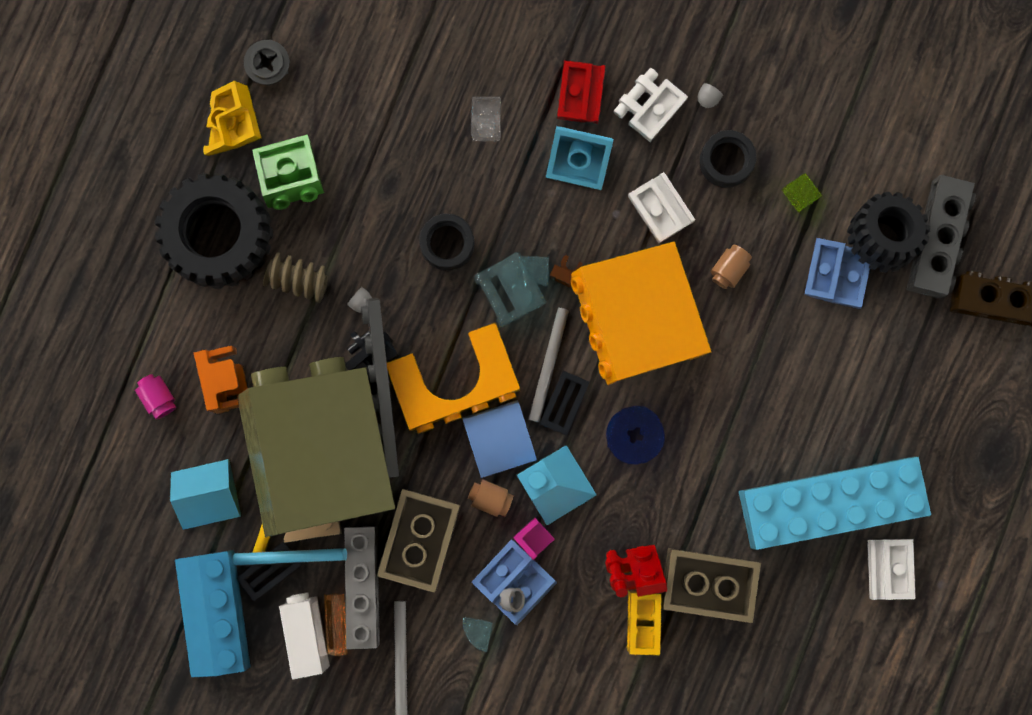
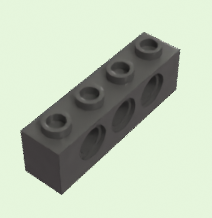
M939 175L932 181L924 213L928 217V221L925 224L930 226V232L927 234L929 240L924 246L925 248L913 259L906 290L939 299L953 291L956 283V276H953L955 265L959 264L963 249L959 248L961 239L966 236L969 228V221L966 218L968 210L972 209L976 199V193H973L975 183L945 175ZM945 204H949L954 208V217L949 216L945 212ZM939 231H942L947 235V244H943L939 241ZM932 259H937L941 263V272L933 270L931 266Z

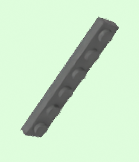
M378 298L365 299L366 306L361 307L363 324H368L369 336H364L366 354H372L373 365H368L369 382L375 383L376 394L372 395L375 412H378L379 416L378 428L388 476L391 478L398 477L399 470L381 307Z

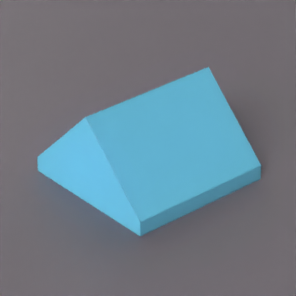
M556 126L546 178L602 190L614 139Z
M229 459L171 472L170 502L183 530L241 517Z

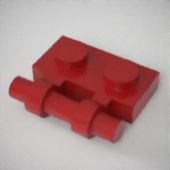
M655 544L627 549L626 558L618 556L615 550H610L606 553L605 566L607 572L611 574L610 585L618 597H625L628 594V590L636 589L638 597L667 592V584ZM631 572V575H625L624 573Z

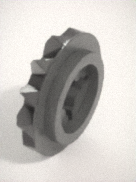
M258 41L249 47L244 56V69L248 77L257 84L270 86L276 82H281L282 78L288 74L290 63L288 53L276 41ZM261 54L268 60L275 59L272 62L273 72L266 67L260 68L263 65Z

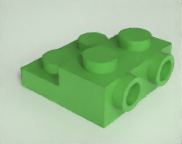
M308 134L252 150L262 196L268 208L273 207L276 210H283L290 205V202L297 200L312 202L317 199L319 194L324 193Z

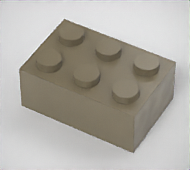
M402 489L377 576L435 593L461 505Z
M668 548L664 572L667 592L661 593V608L663 610L753 623L761 563Z

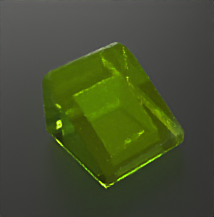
M806 173L782 189L798 213L822 197Z

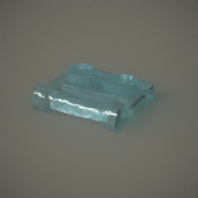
M520 252L512 254L473 277L476 284L481 285L498 317L496 321L500 328L511 324L547 303ZM496 275L515 308L510 313L505 308L491 281V278Z

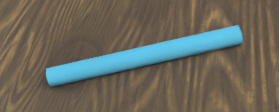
M346 548L235 553L233 555V564L254 565L341 561L347 559Z

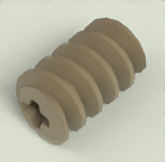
M277 252L267 266L263 286L265 287L270 283L271 288L277 290L282 285L284 293L290 292L293 288L295 296H300L304 291V296L308 300L315 294L316 302L320 303L326 292L328 276L325 275V266L323 265L317 272H314L313 262H310L308 267L304 269L302 259H299L294 266L292 265L291 256L288 255L286 260L281 262V254Z

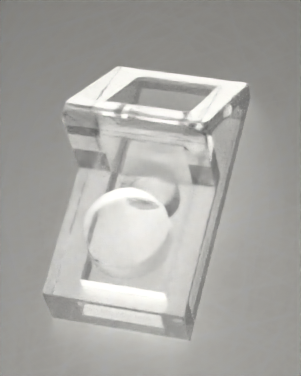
M472 97L471 136L473 141H499L501 139V97Z

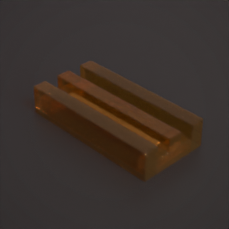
M324 594L327 654L334 656L347 655L344 594Z

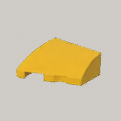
M232 81L211 92V113L207 119L206 126L211 131L209 145L203 147L204 155L210 156L229 151L261 138L247 85Z

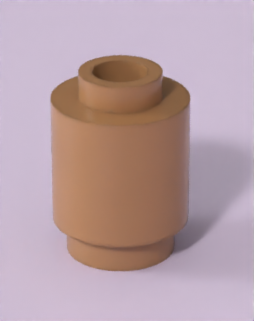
M733 244L730 249L727 248L710 271L714 276L712 278L713 282L724 289H727L728 286L735 288L749 268V261L752 259V256L743 248Z
M482 479L480 484L474 482L468 499L472 500L471 507L496 517L498 515L505 517L514 495L508 493V489Z

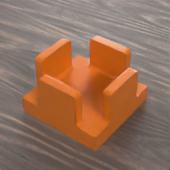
M233 346L194 352L204 401L209 412L220 414L228 412L230 409L239 408L238 399L227 401V397L241 394L248 389L244 369L241 364L234 365V361L231 359L220 362L217 360L237 354V350Z

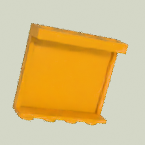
M675 241L582 266L571 273V286L574 293L578 294L581 303L580 314L583 321L588 325L590 345L597 352L600 361L598 364L601 377L606 380L607 385L682 361L699 358L711 352Z

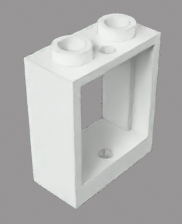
M308 592L292 595L286 598L287 603L279 606L292 679L322 674L330 665L317 596L309 598Z

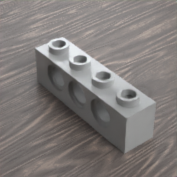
M378 526L344 528L345 548L347 550V559L345 560L346 649L377 648L380 645L379 577L377 576Z

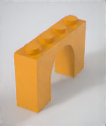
M496 323L468 333L479 362L480 376L475 388L468 395L460 399L445 400L433 395L424 383L413 353L387 363V371L410 431L417 430V433L420 434L433 429L434 422L444 419L445 424L462 418L460 413L471 409L472 413H476L489 408L488 402L499 399L500 403L516 398L515 392L520 391V387Z

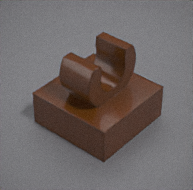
M565 255L561 260L560 267L554 265L549 278L572 289L571 273L582 267L583 263L579 261L577 267L574 270H570L566 267L569 256Z

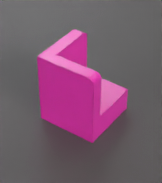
M535 517L513 537L533 560L555 540Z

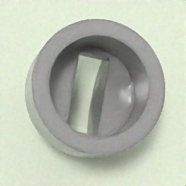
M704 83L697 96L698 102L705 108H711L719 103L723 94L712 85Z
M361 287L347 305L354 311L361 313V307L366 306L365 299L372 298V296Z
M507 588L500 593L501 602L499 604L502 609L509 612H519L522 610L525 596L520 588Z

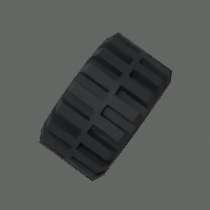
M891 192L874 195L871 199H868L850 221L851 224L848 227L847 233L851 235L847 239L848 244L854 246L851 249L854 255L858 254L861 257L858 261L862 264L867 262L872 270L878 267L880 272L886 273L889 269L895 272L901 267L904 268L925 248L924 246L929 240L927 234L930 232V226L925 224L928 221V217L920 212L923 208L919 204L915 206L912 203L913 199L909 196L906 199L902 198V193L896 192L893 196ZM878 223L891 227L897 234L899 242L885 237L881 233Z

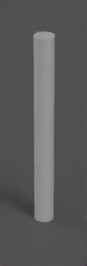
M564 308L557 309L529 416L531 421L540 423L569 313V310Z
M394 601L396 715H407L406 601Z

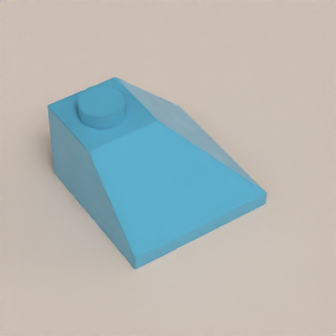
M567 445L517 475L546 525H549L596 496L595 491Z

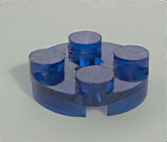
M642 406L624 408L614 414L607 425V447L618 460L632 465L646 463L656 457L663 447L665 433L658 416L648 408ZM635 427L640 428L639 434L643 436L642 441L636 440L633 444L630 442V436L627 435L628 430L633 431Z

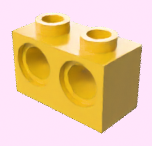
M628 591L627 651L633 655H660L661 594L656 593L638 597L636 591Z

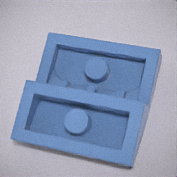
M816 238L804 295L861 309L870 271L869 264L867 262L862 264L858 261L861 257L858 254L854 255L851 251L853 247L845 246L846 243Z
M518 400L462 418L481 478L537 460Z
M512 539L472 581L515 625H518L557 583ZM520 588L523 591L525 603L521 611L509 612L502 609L499 602H501L500 593L504 589Z

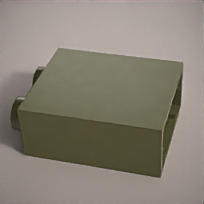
M344 357L328 358L309 364L311 377L290 381L287 367L265 369L252 373L253 387L246 389L237 396L265 537L395 509L366 367L347 371Z

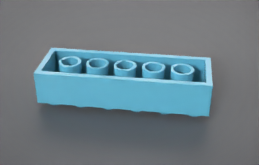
M908 457L739 491L750 548L755 550L931 515L919 457Z

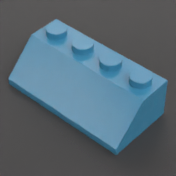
M234 550L175 559L191 677L244 672L251 667L239 581L236 579L238 577L237 566L233 564Z

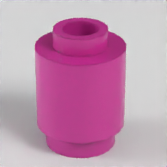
M150 374L137 382L139 387L136 388L135 392L148 414L153 415L156 420L176 409L173 403L175 399L161 376L154 377L153 374Z

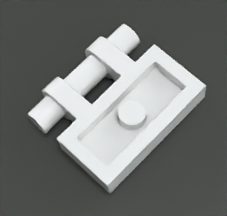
M652 68L636 79V85L628 94H624L619 99L620 104L613 111L621 119L628 111L632 112L635 116L629 121L628 125L649 142L656 137L688 98L686 94L667 79L659 87L654 84L653 81L659 75ZM644 92L650 94L651 97L643 106L636 102Z

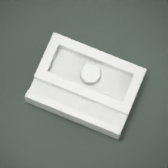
M664 172L628 194L629 199L659 244L695 221L693 215Z
M913 539L868 540L870 599H915Z

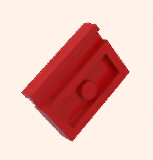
M564 60L557 119L598 124L605 65L596 66L590 63Z

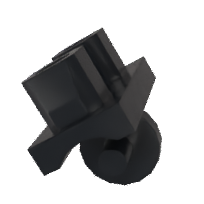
M369 330L361 337L354 331L350 335L355 342L347 347V350L351 355L360 348L362 350L345 363L346 368L353 370L366 367L368 375V365H371L368 361L372 358V354H366L364 336H369ZM383 332L386 362L388 363L397 358L398 354L391 344L393 340L386 332Z

